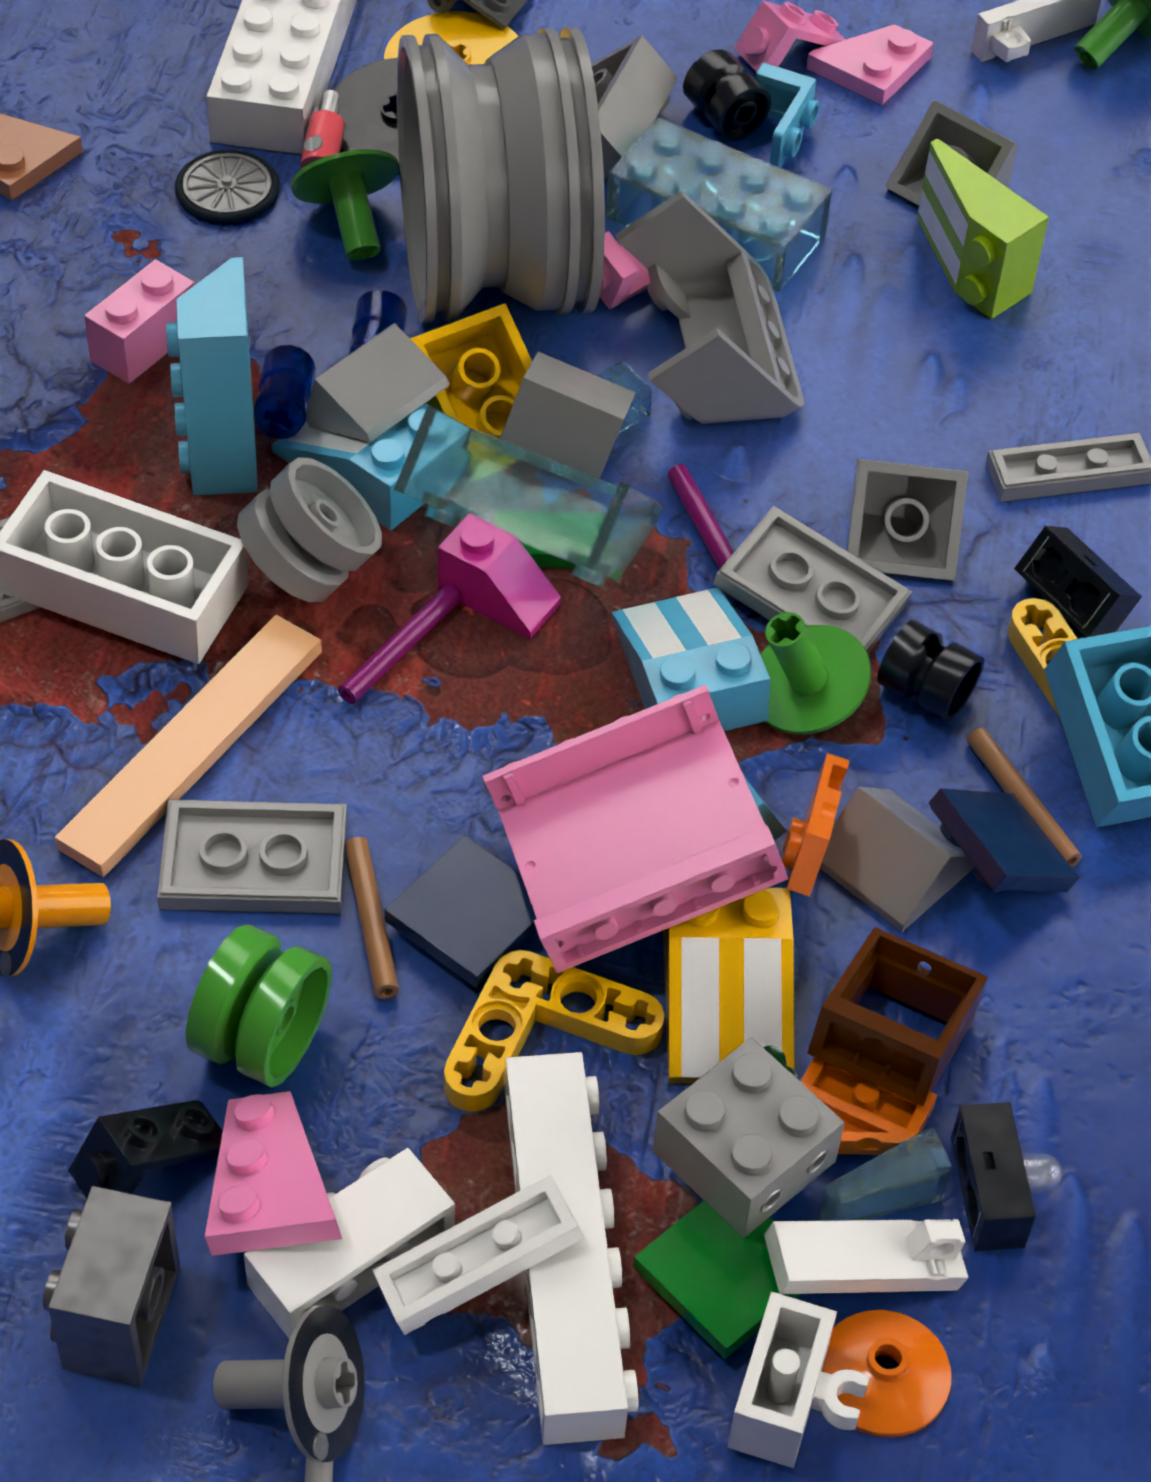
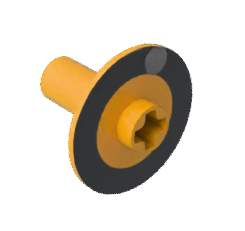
M2 839L0 840V975L16 976L25 969L31 958L36 941L37 928L103 926L107 923L110 916L111 899L108 888L104 883L36 885L31 862L23 847L15 840Z

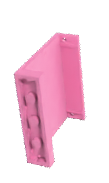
M706 685L678 694L669 700L630 716L621 717L613 723L576 738L565 740L559 745L520 761L509 763L503 768L482 776L498 809L537 918L534 920L538 935L557 973L788 880L776 843L768 825H765L719 721Z

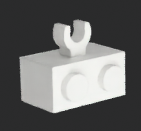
M771 1291L734 1411L727 1448L794 1468L811 1409L821 1411L825 1419L834 1427L843 1430H855L860 1410L843 1405L837 1396L849 1393L856 1397L864 1398L869 1378L858 1371L848 1369L840 1370L833 1374L822 1372L837 1311Z

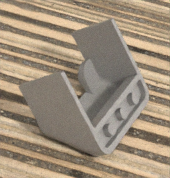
M682 190L616 234L617 242L648 269L651 284L648 285V292L653 302L662 311L670 310L679 320L685 349L650 371L648 376L649 380L675 402L677 408L686 419H695L701 424L784 418L804 405L803 394L770 279L761 265Z

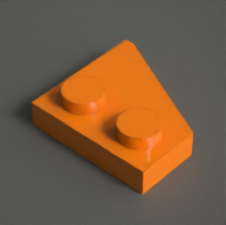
M826 753L804 819L800 820L793 817L790 822L781 850L783 851L782 863L784 868L788 869L786 887L788 890L810 897L830 841L842 793L840 788L849 766V760Z
M816 1057L812 1059L800 1081L845 1122L838 1154L910 1156L934 1109L938 1095L932 1092L925 1105L921 1106Z

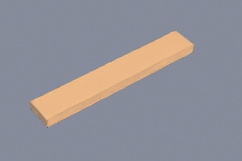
M275 615L55 836L57 850L104 878L167 813L168 800H179L322 653L321 639Z

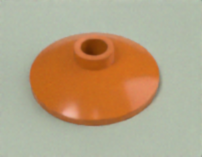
M869 1310L851 1315L833 1328L822 1372L833 1374L837 1371L848 1369L858 1371L869 1378L864 1398L856 1397L849 1393L837 1396L843 1405L860 1410L855 1430L877 1437H902L925 1428L940 1414L950 1392L951 1367L942 1344L925 1325L902 1313L888 1310ZM886 1356L895 1360L899 1366L894 1369H885L876 1362L875 1358Z

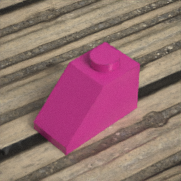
M471 513L438 546V591L446 584L454 586L461 594V604L528 639L535 635L561 605V596L518 538Z

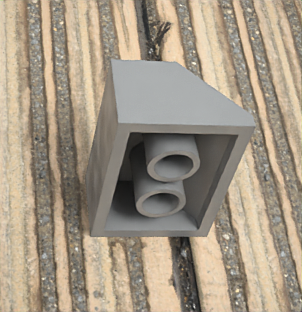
M643 35L591 63L599 111L604 179L613 174L616 177H621L637 163L638 157L636 153L641 144L654 132L652 124L657 115L670 103L668 95L678 79Z

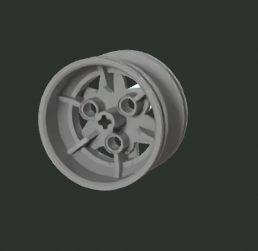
M564 27L560 35H558L554 28H541L537 34L518 36L487 58L485 64L470 65L438 34H426L422 45H418L414 35H402L399 42L397 60L399 172L408 269L414 306L419 322L432 323L436 312L440 313L444 322H454L482 288L498 287L502 293L536 311L553 310L557 315L571 313L573 307H575L578 313H592L599 300L603 275L605 240L604 172L600 120L593 70L588 48L578 27Z

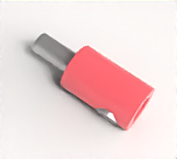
M334 90L324 92L321 110L313 112L309 117L300 164L301 169L316 160L340 153L345 122L337 114L340 94Z

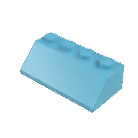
M243 257L230 258L176 299L177 322L166 323L168 356L180 358V363L170 364L172 396L183 397L184 403L174 404L176 435L187 436L188 440L178 441L180 474L191 473L193 495L258 492Z

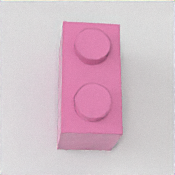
M156 259L84 315L90 361L127 384L133 382L168 353L166 323L177 322L176 299L192 288L195 282Z

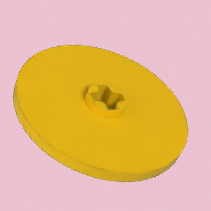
M465 11L434 13L418 18L397 31L388 42L384 59L398 58L399 42L402 35H414L418 45H422L426 34H438L468 65L485 64L487 58L517 38L518 35L510 27L507 26L503 30L479 13Z

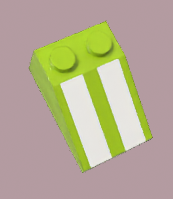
M937 138L930 142L917 220L954 292L988 318L993 319L1032 293L1049 217Z

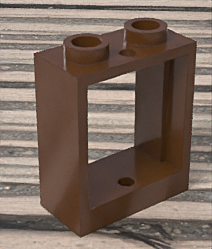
M874 927L821 1006L807 1054L924 1106L974 1020L988 976ZM920 962L928 963L931 966V970L923 968ZM869 987L947 1022L938 1039L935 1040L857 1004Z

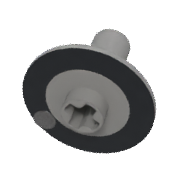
M319 1305L310 1308L296 1323L289 1338L284 1359L222 1361L218 1365L213 1379L215 1400L222 1409H284L289 1431L302 1454L315 1462L334 1461L351 1444L359 1425L364 1401L363 1358L360 1344L351 1322L341 1310L334 1306Z

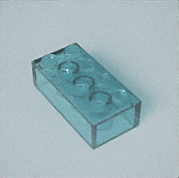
M659 117L609 171L606 218L628 227L682 190L761 265L771 281L773 290L777 292L782 290L826 235L832 189Z

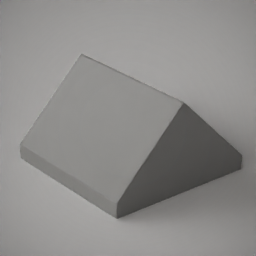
M933 100L885 186L887 189L919 206L930 142L938 138L1009 188L1018 144L944 104Z
M394 323L315 378L305 419L309 427L372 442L450 384L446 375Z
M537 352L523 377L497 447L596 488L636 392Z
M858 787L833 825L830 841L820 869L900 932H903L973 869L974 865L961 848L953 845L943 836L938 825L890 789Z

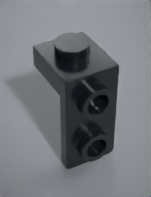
M199 1100L99 1116L68 1171L86 1198H88L92 1186L133 1194L146 1170L219 1156L223 1131L205 1105Z

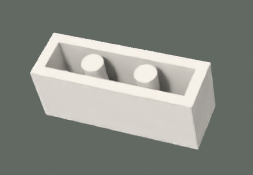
M409 1148L401 1151L391 1159L385 1157L374 1161L361 1173L357 1181L337 1194L334 1192L327 1193L342 1239L254 1250L244 1253L247 1286L288 1338H290L300 1317L307 1310L319 1305H330L341 1311L379 1286L372 1271L373 1269L455 1226L454 1201Z

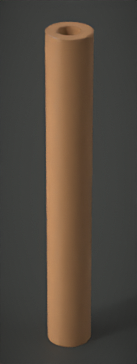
M982 727L974 730L967 738L969 746L1005 793H1014L1070 866H1075L1082 857L1081 853L986 728Z
M353 837L346 841L345 851L374 994L379 999H388L398 994L399 987L371 853L366 838Z

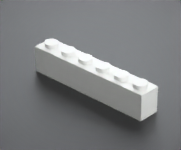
M582 1052L507 1057L505 1061L504 1092L515 1193L552 1175L584 1236V1239L524 1271L543 1445L625 1438L628 1412H638V1387L635 1370H623L620 1349L630 1348V1327L627 1308H615L613 1288L622 1287V1266L619 1248H607L605 1229L614 1228V1205L611 1189H600L598 1171H606L607 1155L604 1132H592L590 1115L599 1114L596 1076L585 1077Z

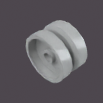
M298 457L289 463L271 481L270 489H265L258 494L238 515L237 528L241 541L254 563L280 588L290 595L307 602H323L348 579L349 571H356L382 545V532L377 518L363 496L348 480L331 467L312 458Z

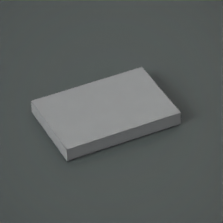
M775 506L769 510L720 568L713 585L768 620L783 612H793L802 617L806 626L830 625L844 629L862 643L867 654L908 603L912 593L911 590Z
M168 800L157 895L159 909L341 914L347 804Z

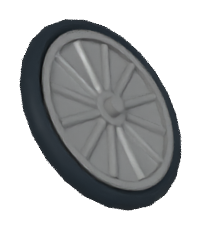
M233 149L211 151L195 157L180 170L175 181V194L179 203L187 212L202 220L220 224L239 223L261 215L276 201L280 190L276 171L267 161L255 154Z

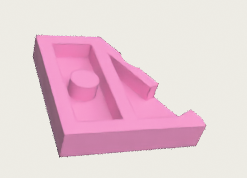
M894 24L812 50L808 53L806 69L883 105L931 59L934 43Z

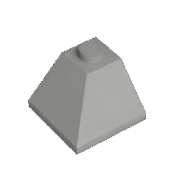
M856 458L849 511L847 551L882 573L955 581L969 471Z

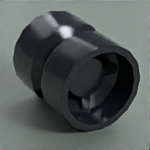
M723 49L712 50L695 61L686 73L683 82V93L702 115H705L710 124L723 138L731 141L743 139L756 131L767 118L771 108V96L752 75L748 74L744 66L730 52Z
M910 620L901 628L889 645L878 670L877 682L879 685L905 699L917 695L919 707L946 722H950L963 709L972 695L983 671L984 657L955 642L944 646L942 634L916 620Z

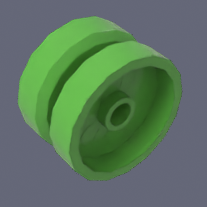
M246 924L237 927L223 940L209 961L198 983L188 1012L185 1030L187 1048L193 1053L221 1066L236 1059L237 1071L270 1088L282 1084L299 1064L320 1025L332 983V964L327 958L300 946L289 948L283 952L282 942L275 935L252 925Z

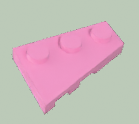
M291 1092L266 1095L255 1094L244 1098L229 1099L205 1231V1240L211 1256L342 1239Z

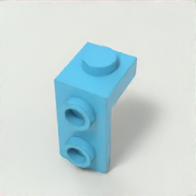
M762 63L755 79L771 96V108L768 117L781 120L773 133L769 169L779 172L788 156L793 158L796 156L805 127L811 129L815 124L820 108V101L814 99L817 79Z

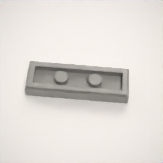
M1140 433L990 450L986 459V466L1000 502L1151 484V458Z

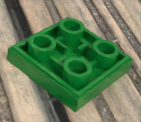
M704 1200L634 1256L633 1268L724 1359L759 1331L771 1291L779 1294L764 1237L765 1232L773 1221L768 1218L743 1238ZM782 1294V1295H785V1296L792 1297V1298H795V1299H796V1298H798L801 1294Z

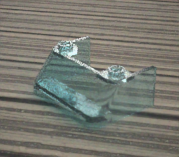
M430 406L426 408L394 488L395 491L427 504L428 508L425 516L456 527L459 518L464 519L471 513L516 536L523 544L575 564L573 576L603 587L606 578L618 581L655 528L664 505L628 484L619 482L617 486L472 429Z

